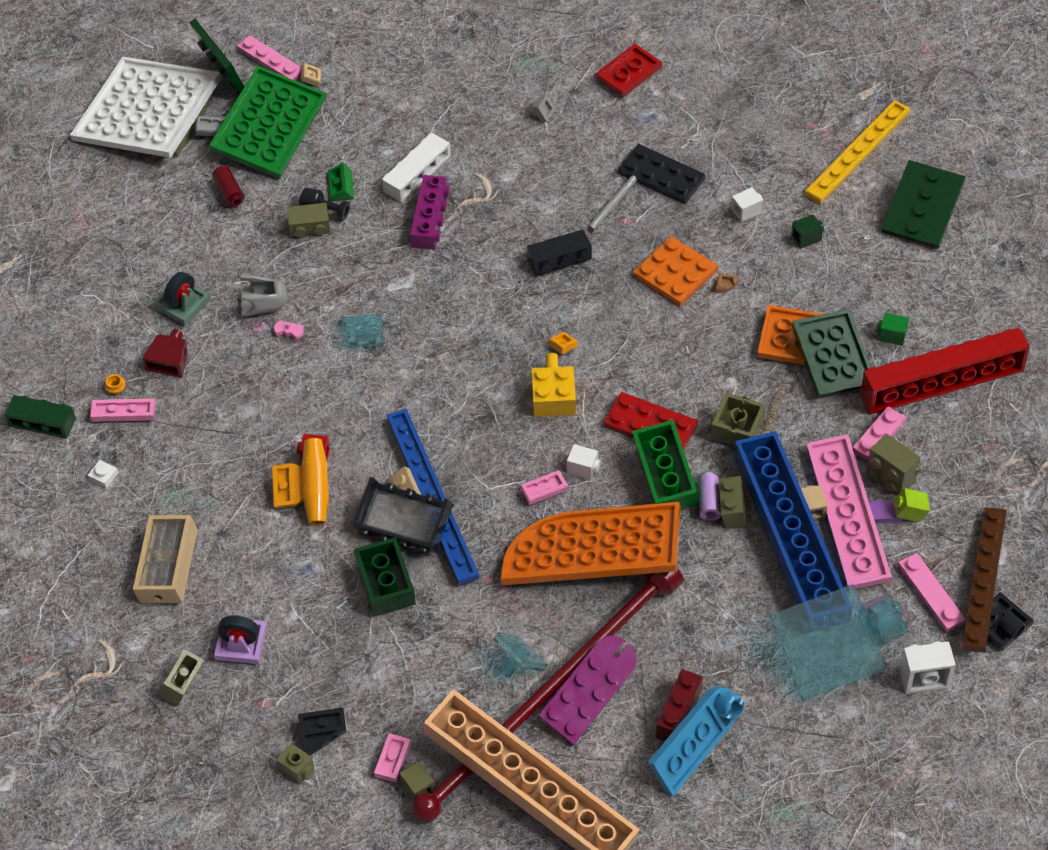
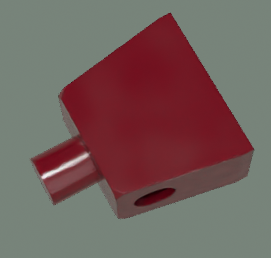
M173 329L170 336L162 334L156 336L142 357L145 371L179 378L183 377L188 349L186 340L182 339L183 333L180 330Z

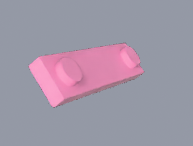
M918 553L898 562L900 570L946 633L965 624V617Z

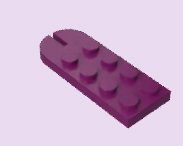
M606 636L600 639L537 716L571 746L578 741L635 669L637 656L630 644L622 650L617 658L614 656L616 651L625 642L621 637Z

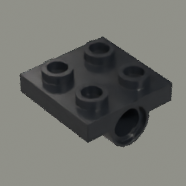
M999 592L993 600L988 639L1003 651L1031 627L1034 620L1004 594Z

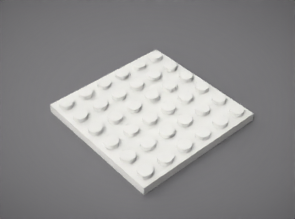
M122 57L71 132L70 137L72 141L171 158L222 76L217 71Z

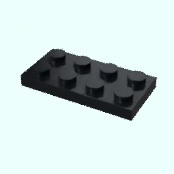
M637 144L618 168V174L627 178L633 175L637 178L638 183L683 204L688 202L705 180L704 173L641 144Z

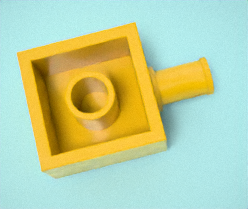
M548 353L545 355L546 368H532L534 417L576 415L573 366L558 367V355L556 353Z

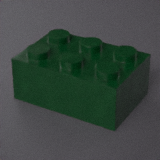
M396 537L354 549L356 566L373 617L416 605L414 588Z

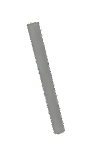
M632 175L588 225V229L591 232H594L637 182L635 176Z

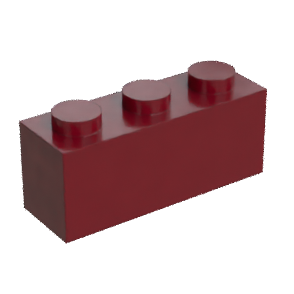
M681 669L657 722L656 738L666 741L692 710L702 691L703 676Z

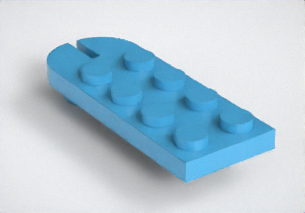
M721 686L710 688L647 762L667 795L674 796L733 725L735 719L742 715L744 701L740 698L741 695Z

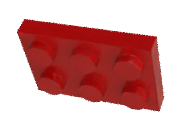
M634 43L596 72V79L624 97L661 69L662 62Z

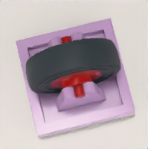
M238 615L222 617L218 627L219 635L214 653L215 660L259 664L267 622L251 620Z

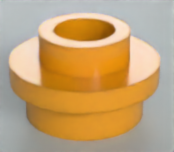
M112 374L106 378L104 386L108 393L118 394L125 389L126 384L120 375Z

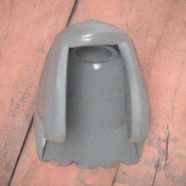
M241 274V281H250L251 283L250 286L241 291L242 316L275 312L286 304L288 293L282 282L257 275Z

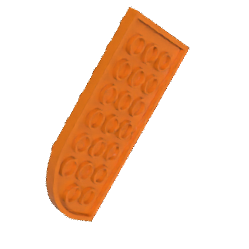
M671 502L578 510L545 517L524 529L508 547L502 565V585L677 571L680 503Z

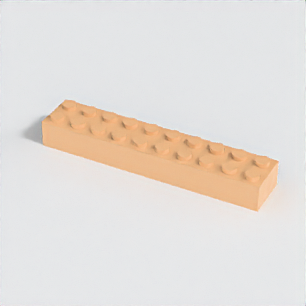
M454 689L424 722L423 733L574 849L628 850L637 839L639 828Z

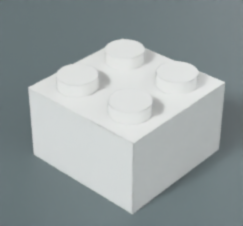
M935 641L920 646L914 644L904 648L899 671L906 694L950 688L956 664L949 641Z

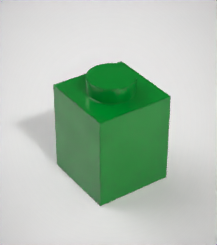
M885 312L883 320H879L876 332H880L879 341L903 346L909 317Z

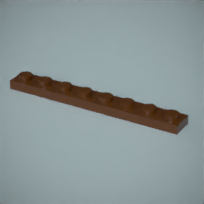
M984 508L963 639V650L986 652L1007 509Z

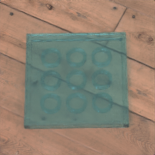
M854 584L769 615L802 700L887 669Z

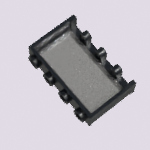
M370 477L353 526L360 535L366 537L375 535L381 541L396 537L398 545L409 549L410 546L417 548V551L424 554H429L430 552L437 553L454 504L447 498H444V501L438 500L431 494H426V496L420 495L413 489H399L392 483H387V485L381 484L375 478Z

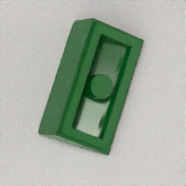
M341 163L328 170L330 200L354 199L352 170L345 163Z

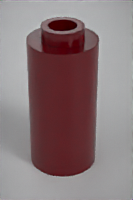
M228 166L216 168L212 173V178L226 204L230 207L239 206L244 200V194Z

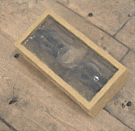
M149 515L133 591L140 603H183L198 531L191 515Z

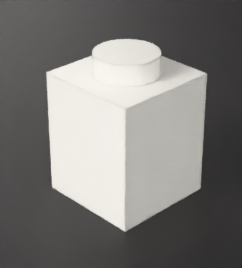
M751 187L732 196L731 210L743 222L762 213L763 198Z
M574 444L567 459V473L592 479L594 472L599 471L601 460H598V451Z

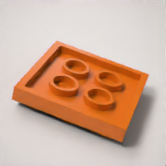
M670 236L633 271V277L681 307L718 271V265Z
M768 305L757 358L806 366L791 323L794 320L822 314Z

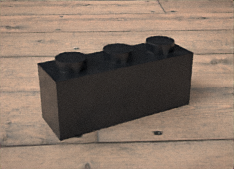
M582 229L528 245L527 259L535 276L591 260L592 246Z

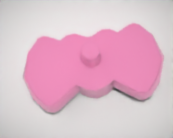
M281 320L274 325V333L276 336L284 334L286 337L292 336L295 340H298L304 335V328L301 324H290V322H283Z

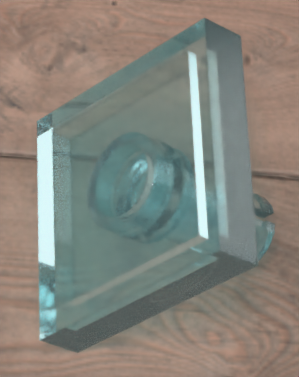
M498 632L493 638L509 654L503 665L499 667V670L507 677H511L519 665L523 668L544 671L548 666L519 636Z

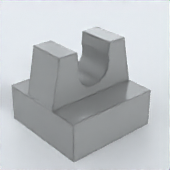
M546 94L539 97L529 112L532 117L539 118L541 122H547L556 108Z

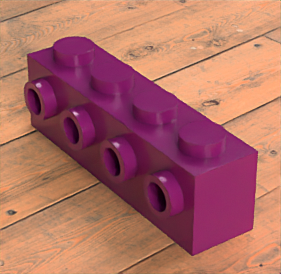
M423 175L410 233L411 248L435 250L436 242H440L441 230L439 228L443 227L444 215L442 213L447 210V200L445 199L450 196V185H447V177Z

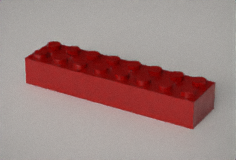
M1019 327L1012 330L1007 329L994 335H986L976 340H968L955 346L950 345L937 351H929L919 356H911L898 362H890L880 367H872L863 373L860 397L869 415L885 411L888 406L893 409L1024 372L1030 345Z

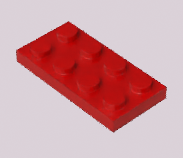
M621 391L604 421V427L633 438L632 431L674 420L684 450L698 425V420Z

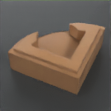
M719 273L715 293H725L735 288L738 284L739 276Z

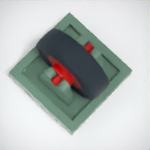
M181 271L169 280L165 291L153 302V306L160 312L186 325L211 300L209 293L195 286V280L190 274Z

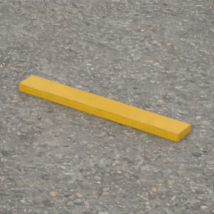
M894 100L805 190L804 195L821 205L910 113V108Z

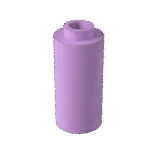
M705 472L697 479L700 518L705 521H715L721 517L719 477L711 472Z

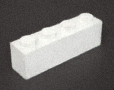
M433 133L424 138L414 150H411L402 161L396 164L395 168L384 175L382 179L383 192L402 203L421 185L423 175H431L451 156L450 143Z

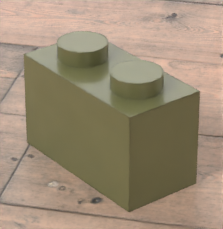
M327 203L287 207L291 238L330 233Z
M741 476L719 479L721 516L725 528L747 526L745 489Z
M184 649L164 682L158 696L178 706L204 660Z

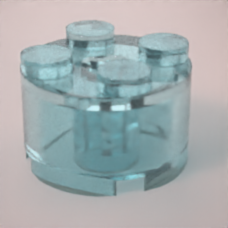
M887 594L859 606L861 609L858 610V617L864 632L869 630L872 635L869 639L875 646L880 647L908 632V627L900 614L902 613L900 603L897 600L893 602Z

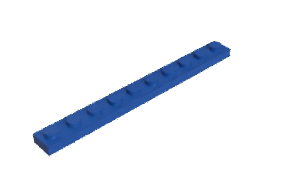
M407 409L387 414L388 423L421 495L431 494L438 500L444 501L445 495ZM425 507L435 529L441 511ZM451 511L440 544L458 585H462L479 579V573Z

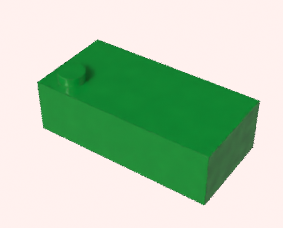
M674 420L632 431L634 444L653 503L679 502L681 509L699 504L698 492Z

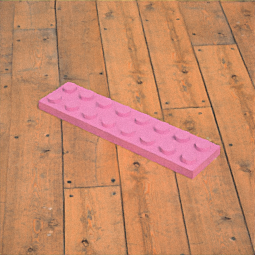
M846 434L806 443L817 485H821L828 505L826 511L827 519L848 591L891 582L892 576L849 435Z

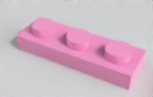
M155 399L92 400L91 421L154 420L156 401Z
M888 406L853 446L854 454L868 462L870 448L886 433L892 437L903 425L906 416Z

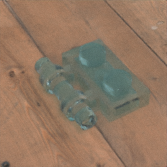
M382 314L341 317L343 346L355 348L358 347L357 345L369 344L370 346H376V344L384 343Z

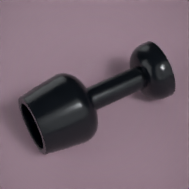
M304 188L300 195L299 206L327 203V209L337 212L339 219L344 221L348 216L350 210L349 201H342L340 204L326 201L321 190Z

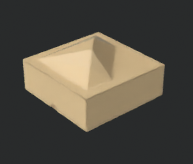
M303 63L301 66V81L318 87L321 83V69Z

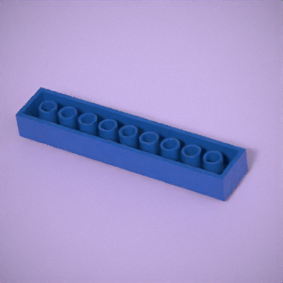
M773 431L735 441L734 457L807 633L850 622L852 606L777 432Z

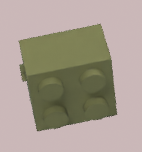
M726 392L712 422L711 439L735 447V441L758 436L765 420L766 405L753 401L746 395L740 397Z
M886 433L870 448L866 473L872 480L878 481L885 486L889 492L898 495L904 488L909 489L916 482L917 475L921 471L919 467L921 457Z

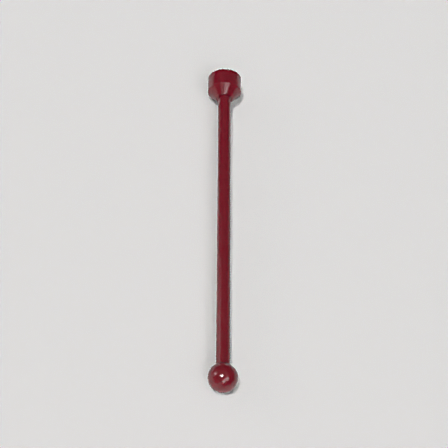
M678 567L677 571L646 574V585L526 700L502 726L513 733L566 682L600 639L606 636H613L655 594L671 595L684 582L683 575ZM461 763L431 793L423 792L415 796L411 803L413 817L422 823H430L436 820L441 812V802L473 771Z

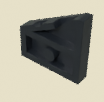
M343 707L298 714L302 751L309 756L347 732Z

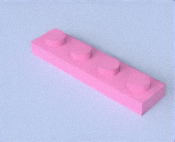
M249 35L237 45L240 53L262 67L295 81L301 78L300 66Z

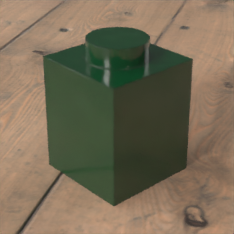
M814 214L792 222L791 236L800 249L822 241L824 226L820 220H817Z

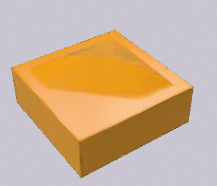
M562 332L549 339V346L560 354H564L578 347V341L567 333Z

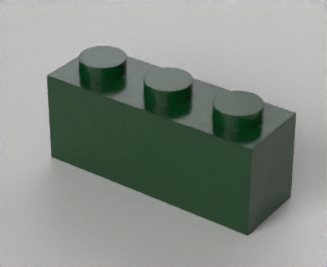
M13 395L4 414L8 427L65 439L68 438L76 420L73 407L69 405L56 404L47 400H37L28 396Z

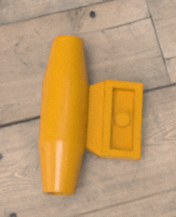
M310 438L304 442L302 466L293 463L272 466L274 507L276 509L295 507L304 501L308 523L310 525H323L326 523L329 501L327 461L322 440Z

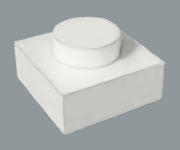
M99 460L88 474V478L90 481L107 488L117 476L118 469Z

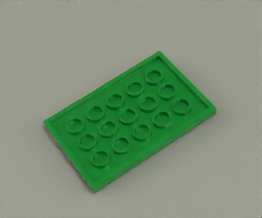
M257 65L211 141L209 150L280 179L326 100L327 93Z

